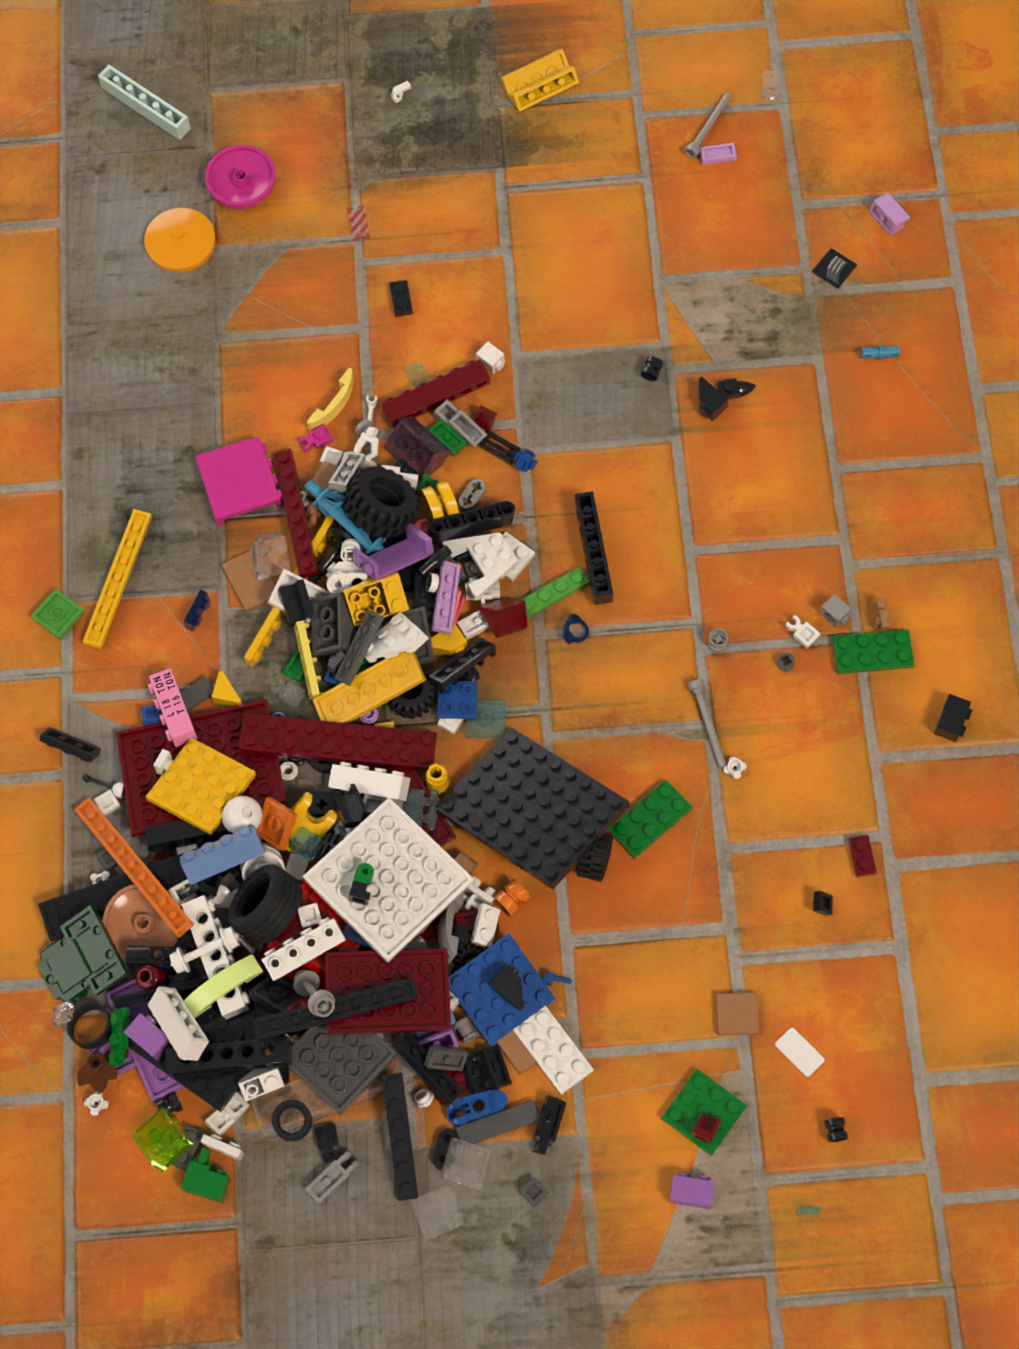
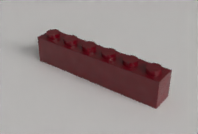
M481 359L477 361L472 360L466 366L454 368L444 376L439 375L433 381L421 383L411 391L406 390L402 392L400 396L386 399L382 403V411L391 429L437 409L447 399L452 402L489 385L490 376Z

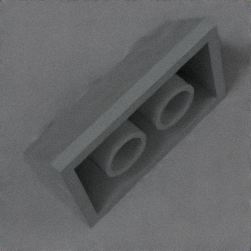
M338 592L312 599L311 605L314 616L311 618L312 655H334L339 651L346 655L356 635V626L354 627L345 594Z

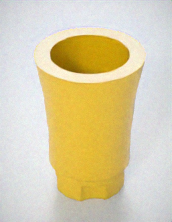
M438 764L429 766L426 772L425 786L432 797L442 798L451 790V779L448 777L447 771L443 766Z

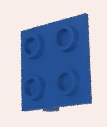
M458 681L456 685L449 684L446 687L445 693L441 694L438 691V719H476L477 681Z

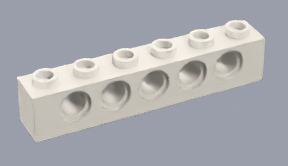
M203 895L181 904L185 914L194 923V926L190 929L197 949L222 938L219 932V928L222 925L219 918L214 916L213 911L216 909L211 899L208 900ZM207 915V921L200 924V918ZM214 933V939L206 942L207 936ZM225 945L200 956L208 979L235 963L233 955L228 954ZM216 952H221V957L218 960H213V955ZM239 985L235 988V994L231 998H227L224 995L217 1000L222 1016L225 1019H229L249 1010L247 1004L250 1003L246 991L243 992Z

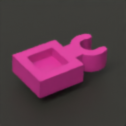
M325 424L309 431V437H301L298 440L299 445L307 443L303 447L304 453L309 452L314 445L319 449L333 442V438Z

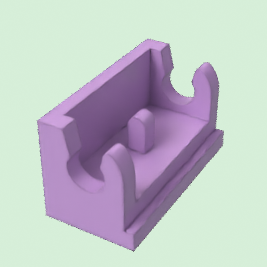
M889 193L875 199L869 210L871 215L890 236L904 229V223L910 220V216Z

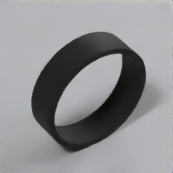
M88 1003L80 1006L69 1018L67 1025L69 1037L83 1049L100 1047L110 1038L111 1014L102 1005L97 1003ZM92 1010L104 1011L107 1016V1024L103 1033L91 1042L82 1043L76 1041L74 1029L79 1018Z

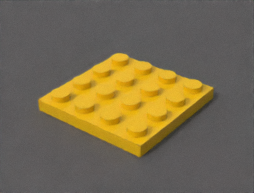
M190 738L169 768L146 795V799L212 835L222 822V811L225 804L234 797L243 794L255 778L256 772L207 745Z

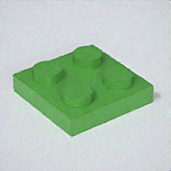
M55 588L31 615V618L61 640L85 611Z

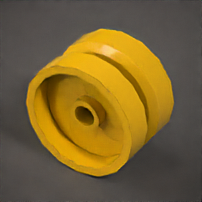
M447 481L436 484V492L431 486L421 489L422 498L430 520L444 517V514L449 516L459 513L455 496Z

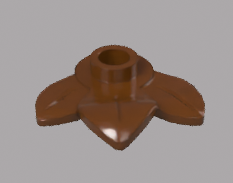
M92 1053L87 1058L86 1065L79 1069L77 1083L79 1086L90 1083L92 1088L98 1094H101L107 1088L108 1079H117V1069L107 1062L106 1057L102 1053ZM97 1059L100 1060V1065L98 1067L94 1065V1062Z

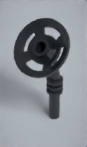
M333 528L329 532L328 539L333 550L320 566L317 565L319 574L311 576L308 580L309 582L315 584L318 580H321V576H324L323 573H326V569L337 555L341 557V546L345 539H341L340 535L346 539H355L348 531L342 528Z

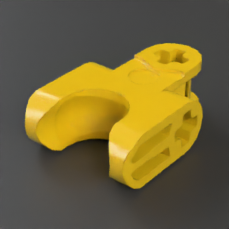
M305 792L291 809L298 816L286 848L289 852L299 851L308 839L318 843L337 820L338 814L333 810H329L320 818L309 815L307 809L311 805L313 797L309 792Z

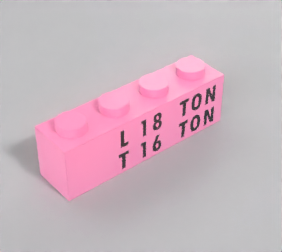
M171 668L150 675L151 683L148 684L152 695L156 694L157 699L154 700L157 710H161L163 713L159 716L163 726L167 725L169 729L165 731L169 742L173 741L175 747L186 744L190 738L197 740Z

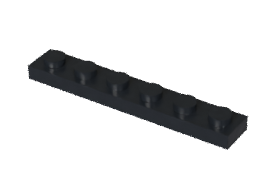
M402 1072L382 1075L397 1199L398 1201L416 1199L419 1197Z

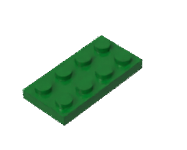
M909 630L832 637L837 674L914 667Z
M665 780L608 829V832L612 833L619 844L636 859L688 814L693 807Z

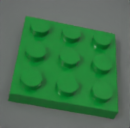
M696 1069L663 1114L661 1120L712 1156L748 1105L699 1069ZM702 1113L716 1120L718 1118L722 1119L710 1145L691 1136Z

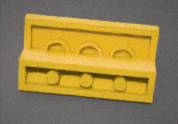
M563 49L556 50L500 77L506 94L518 112L580 83L574 66L568 65Z

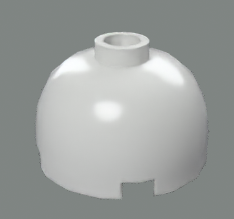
M248 796L234 797L225 804L222 811V822L225 828L232 833L239 832L243 827H251L253 825L257 829L263 818L262 808L259 803Z

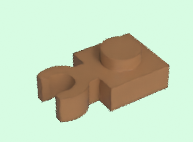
M879 598L875 603L878 614L875 617V627L879 628V632H887L890 624L885 598Z

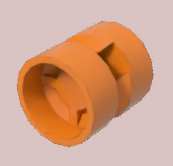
M512 879L505 886V891H500L493 897L496 905L509 917L518 910V905H524L531 898L527 890L515 879Z

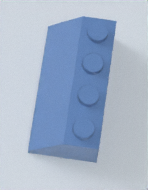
M253 825L251 827H243L239 832L232 835H224L220 840L213 843H206L197 850L185 852L180 856V862L190 885L265 854L260 834Z

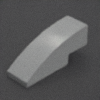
M448 399L434 411L433 416L438 421L442 419L473 448L487 436L462 410L459 411Z

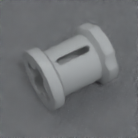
M468 1017L461 1019L453 1025L454 1030H457L462 1037L463 1044L471 1042L479 1035L478 1032L473 1030Z

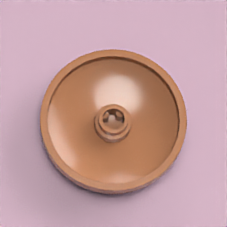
M135 884L118 891L107 904L103 915V923L121 958L127 960L126 950L128 945L176 947L178 937ZM159 949L154 952V958L157 961L162 958V952Z

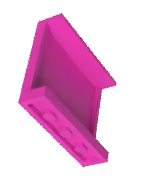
M259 436L195 456L218 527L225 525V519L277 503L279 508L282 507L280 500H283L280 489H276L275 485L278 484L275 473L271 474L270 469L273 466L270 457L266 458L265 453L268 451L265 442L261 443Z

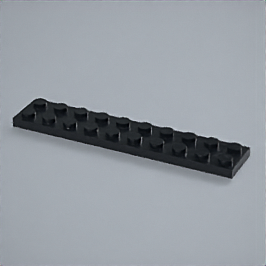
M184 853L147 866L166 890L187 879L180 862V856ZM238 866L218 873L223 875V877L229 872L234 877L241 876ZM125 873L38 903L50 942L63 938L64 934L60 926L89 905L95 906L103 921L105 908L111 898L121 889L134 884Z

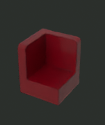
M702 1113L691 1136L710 1145L722 1119L718 1118L716 1120Z

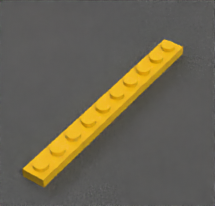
M332 516L326 517L312 541L316 562L320 553L323 554L326 549L329 532L339 523ZM296 568L294 574L299 576L298 569ZM273 607L244 656L246 665L253 668L255 663L261 660L262 651L265 647L269 646L272 634L279 629L282 617L286 616L285 612Z

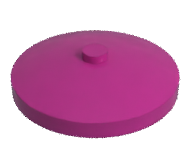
M236 145L223 149L210 160L205 172L207 189L215 201L229 208L245 209L258 205L271 194L276 182V172L271 158L264 151L249 145Z

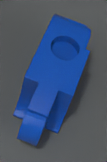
M496 1089L456 1099L447 1108V1118L456 1127L503 1111L507 1106V1096L504 1092L497 1091ZM481 1102L484 1104V1108L481 1111H475L473 1105ZM457 1111H462V1112H463V1115H462V1116H460V1117H456V1116H455V1114H456Z

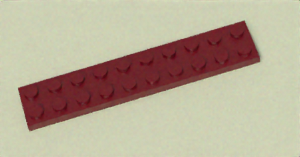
M244 713L239 752L427 771L429 766L434 764L437 732Z

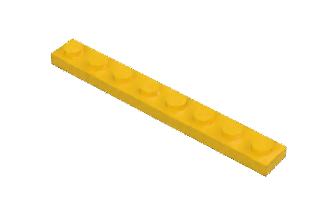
M133 509L84 636V645L102 649L152 519L151 513Z

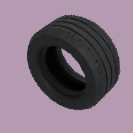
M274 864L264 865L256 869L245 879L232 899L228 912L230 926L254 944H266L273 941L289 926L300 907L302 900L300 882Z

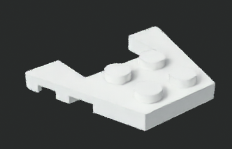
M500 532L442 542V546L446 545L452 551V558L468 551L484 577L468 584V588L476 601L482 597L485 591H489L495 582L502 579L518 565V559Z

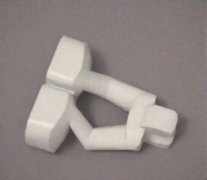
M368 427L366 433L361 434L355 445L354 452L360 453L367 441L371 442V453L366 456V461L361 469L373 466L378 467V464L371 460L378 455L379 439L376 438L378 429L375 427Z

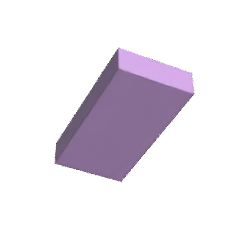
M734 143L704 146L699 149L702 165L737 161Z

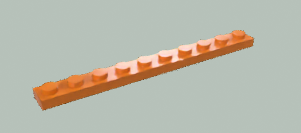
M88 797L74 809L75 812L175 935L180 938L193 927L194 923L91 798Z

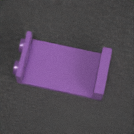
M410 523L406 527L407 539L370 556L355 548L354 562L368 576L370 575L373 579L379 580L433 555L432 538Z

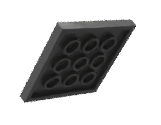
M326 1023L309 1028L292 1046V1066L287 1067L341 1116L397 1056V1052L376 1033L327 1035Z

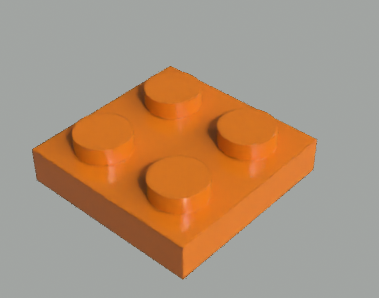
M266 797L262 809V822L257 831L266 842L279 850H286L298 814L277 800Z

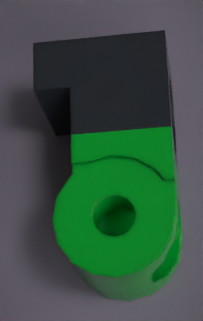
M362 863L357 867L348 901L368 906L371 892H367V887L372 882L374 876V869L370 864Z

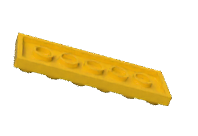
M404 651L400 652L399 656L384 659L357 674L351 686L341 683L314 698L313 702L321 721L350 723L421 684L426 679L415 652L407 653Z

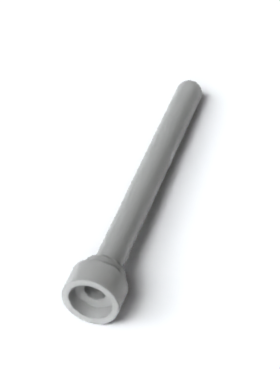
M729 93L724 94L695 141L688 144L685 148L684 153L689 158L695 159L699 154L700 144L731 97Z
M702 679L694 680L688 684L690 692L696 695L718 766L724 768L726 762L703 695L704 682Z

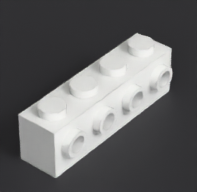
M340 762V765L332 764L328 784L330 788L349 791L350 784H355L361 794L401 801L407 800L411 778L404 777L403 772L393 771L392 774H387V770L380 768L370 771L368 766L357 765V768H352L350 763Z
M327 917L318 922L319 927L312 930L310 927L300 933L302 937L295 941L292 937L283 942L284 947L276 951L273 948L264 953L266 957L261 960L272 980L275 981L346 941L347 939L335 918L330 920Z
M159 986L151 998L148 1007L174 1047L178 1057L182 1060L198 1061L209 1043L207 1037L175 988Z

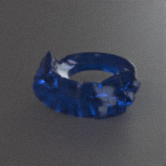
M577 614L568 616L562 630L563 639L568 644L572 642L582 643L589 635L587 624ZM581 624L585 628V635L581 638L574 637L569 631L570 625Z

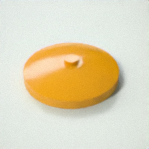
M174 208L159 214L151 221L145 232L144 243L149 258L156 266L169 272L179 273L188 272L203 265L214 251L216 236L211 222L205 215L189 208Z

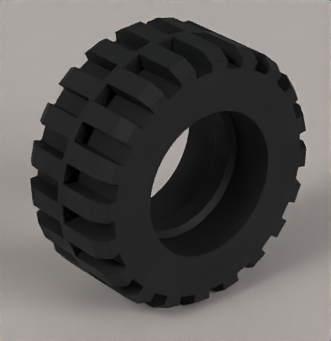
M376 466L364 468L355 475L347 492H345L344 505L351 521L354 520L355 525L363 528L364 532H370L376 537L390 538L391 536L392 538L406 531V527L412 522L419 510V499L414 487H411V483L403 479L402 475L394 473L391 469L386 470L385 467L376 468Z

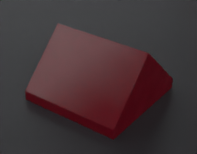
M506 597L478 607L496 638L525 630L528 627L526 601Z

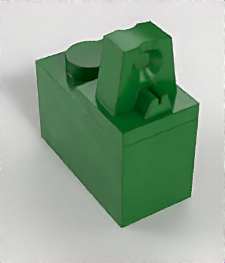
M202 1148L199 1157H194L193 1161L190 1160L180 1189L184 1192L223 1204L231 1179L226 1176L227 1172L215 1169L212 1172V1162H209L211 1151Z

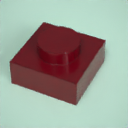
M480 406L474 422L479 427L490 431L498 413Z

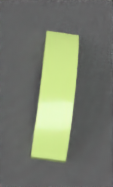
M253 954L249 955L207 980L193 991L184 1002L193 1017L196 1018L211 1008V1004L243 982L248 983L264 971Z

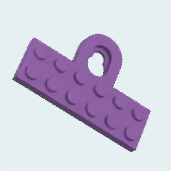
M136 979L105 993L113 1011L117 1009L113 1004L114 997L143 991L144 989L140 988ZM150 1001L123 1007L129 1008V1025L139 1013L144 1017L150 1010L148 1007ZM109 1039L100 1047L91 1049L90 1055L98 1052L105 1056L111 1047ZM129 1047V1054L125 1059V1065L115 1066L117 1077L137 1068L152 1103H155L160 1098L167 1097L174 1091L177 1092L185 1088ZM99 1059L94 1062L96 1067L100 1065Z

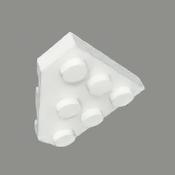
M399 612L392 617L389 623L377 631L364 658L371 663L380 657L388 659L399 656V653L404 651L412 653L429 638L405 615Z

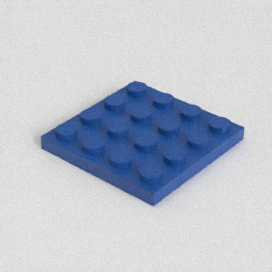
M510 933L449 976L450 991L459 999V1004L490 1047L544 1006L556 1000ZM506 965L509 967L511 965L519 972L518 976L522 981L524 1003L522 1011H518L488 986V983L502 966Z

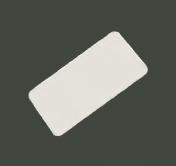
M790 1028L775 1043L776 1047L807 1077L825 1061L794 1028Z

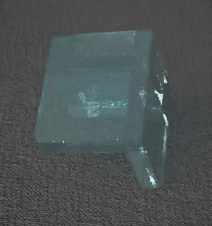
M302 827L291 840V851L312 862L322 843V838Z

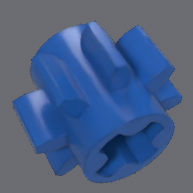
M528 449L519 450L513 459L516 461L515 467L523 472H527L528 469L530 471L534 469L538 462L534 459L535 453Z

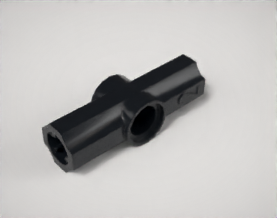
M128 945L126 950L127 963L171 964L169 955L175 952L177 947ZM180 947L184 954L189 953V947ZM158 949L162 952V958L159 961L154 958V952Z

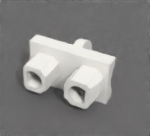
M469 578L468 583H465L466 600H475L468 588V584L478 580L477 578ZM495 582L489 591L487 590L482 594V597L479 599L481 600V605L485 604V600L500 599L499 582Z
M472 876L474 882L464 893V901L467 902L465 908L470 910L473 906L479 909L482 903L492 906L496 890L487 887L485 891L479 889L481 881Z

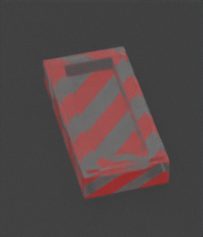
M364 205L347 208L352 241L369 239Z

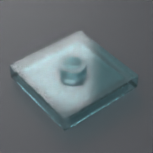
M477 700L476 719H467L466 738L500 739L505 734L506 701Z

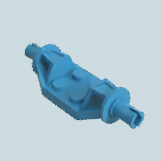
M313 479L305 485L304 488L316 498L313 506L315 508L318 507L327 518L332 516L356 538L360 544V549L367 556L385 549L382 546L385 538L373 536L375 542L372 543L368 537L370 532H364L363 528L355 525L354 520L351 521L349 513H346L344 492L333 491L329 487L323 490ZM327 498L338 500V502L334 503Z

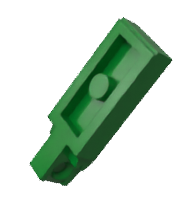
M122 1007L113 1010L110 1017L111 1035L109 1043L111 1045V1052L109 1054V1064L111 1066L125 1065V1050L128 1049L129 1036L124 1031L129 1026V1008Z

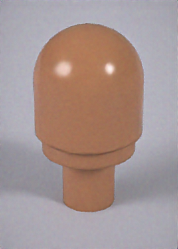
M314 501L308 504L306 513L310 526H315L316 521L320 519L322 514L318 507L315 508L313 506Z

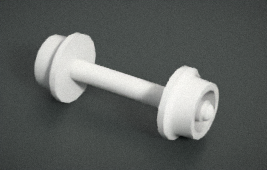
M232 926L225 929L221 927L219 932L222 938L194 951L184 954L182 949L177 947L176 951L169 955L171 960L170 966L174 967L178 974L184 971L188 973L190 972L188 962L224 945L229 953H232L233 949L240 945L239 934L234 931Z

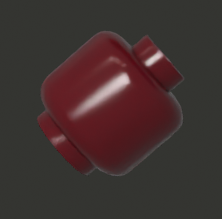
M145 964L136 973V982L144 990L164 986L166 981L165 971L157 965Z

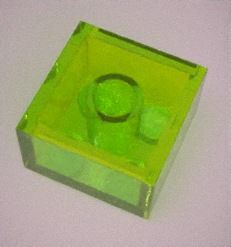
M163 1107L132 1135L149 1164L162 1172L194 1144L177 1117Z

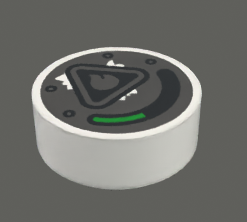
M429 573L426 580V591L434 593L438 588L439 576L435 573Z

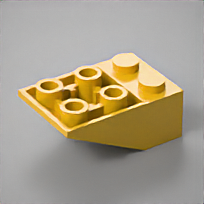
M397 571L379 580L371 577L344 590L354 627L361 625L368 610L383 617L409 610Z

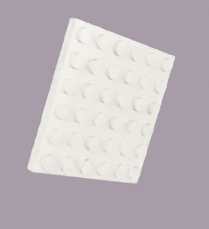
M390 798L383 802L302 876V879L387 963L474 882V878ZM362 863H368L374 869L373 880L367 887V892H371L368 906L348 901L356 869Z

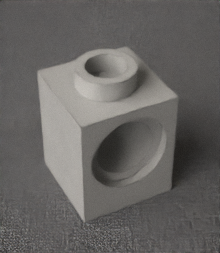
M834 594L821 606L819 614L837 628L840 624L845 625L849 621L851 608Z

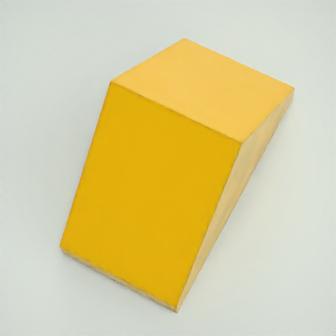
M220 671L212 693L214 704L228 707L241 705L242 702L223 671Z

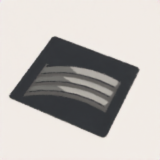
M831 248L812 270V273L834 287L839 288L857 264Z

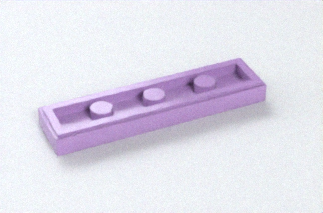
M444 560L440 565L432 631L446 635L452 633L461 567L459 564Z

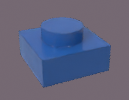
M156 706L141 707L143 726L161 722L159 715H162L161 710H157Z

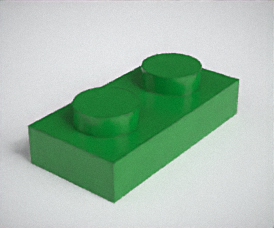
M442 419L428 430V434L453 457L467 446V442Z

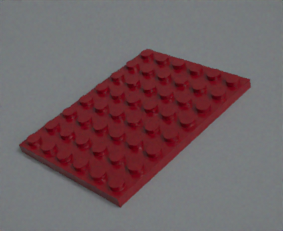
M268 699L189 716L197 736V741L256 772L255 778L241 796L255 799L262 809L266 797H271L281 804L287 803L279 756L239 752L243 714L271 716ZM162 722L116 732L132 837L145 835V830L152 826L183 821L146 799V795L161 777V775L156 773L153 765L162 749L169 751L174 760L186 745L183 744L175 747L173 741L169 742L165 732L169 729L167 725L163 726Z

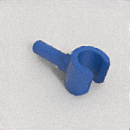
M547 972L542 979L549 986H552L554 981L571 984L572 979L556 976L552 972Z

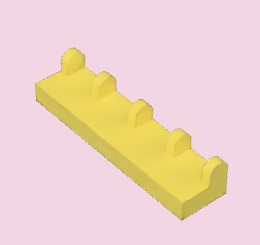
M298 621L294 626L309 699L311 700L324 693L319 692L317 681L322 679L321 676H316L313 663L317 662V657L312 658L309 645L312 644V639H308L306 629L310 625L309 623H304V621Z

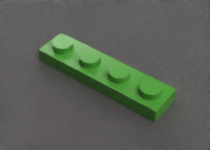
M581 567L521 599L526 601L527 619L588 586L590 581Z

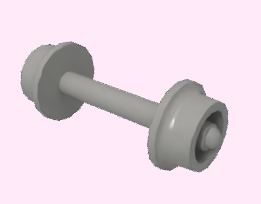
M307 969L298 971L294 976V990L301 996L311 995L308 1000V1009L313 1015L320 1017L329 1016L335 1007L333 994L327 990H318L320 979L314 971Z

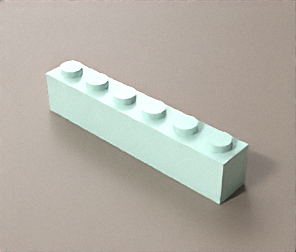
M108 65L98 75L103 90L178 140H181L191 129L188 116L111 65Z

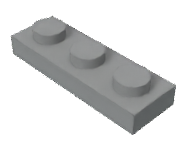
M348 451L328 482L329 489L347 492L355 475L366 461L365 454Z

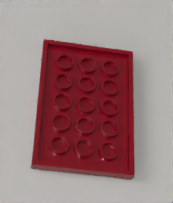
M447 948L401 950L389 963L376 951L324 953L325 989L331 992L334 998L413 978L418 994V999L329 1022L327 1023V1035L451 1031Z

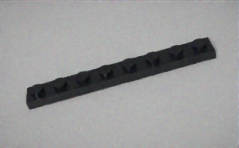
M409 978L334 998V1010L327 1017L313 1015L307 1005L254 1019L252 1024L257 1042L418 999L414 980Z

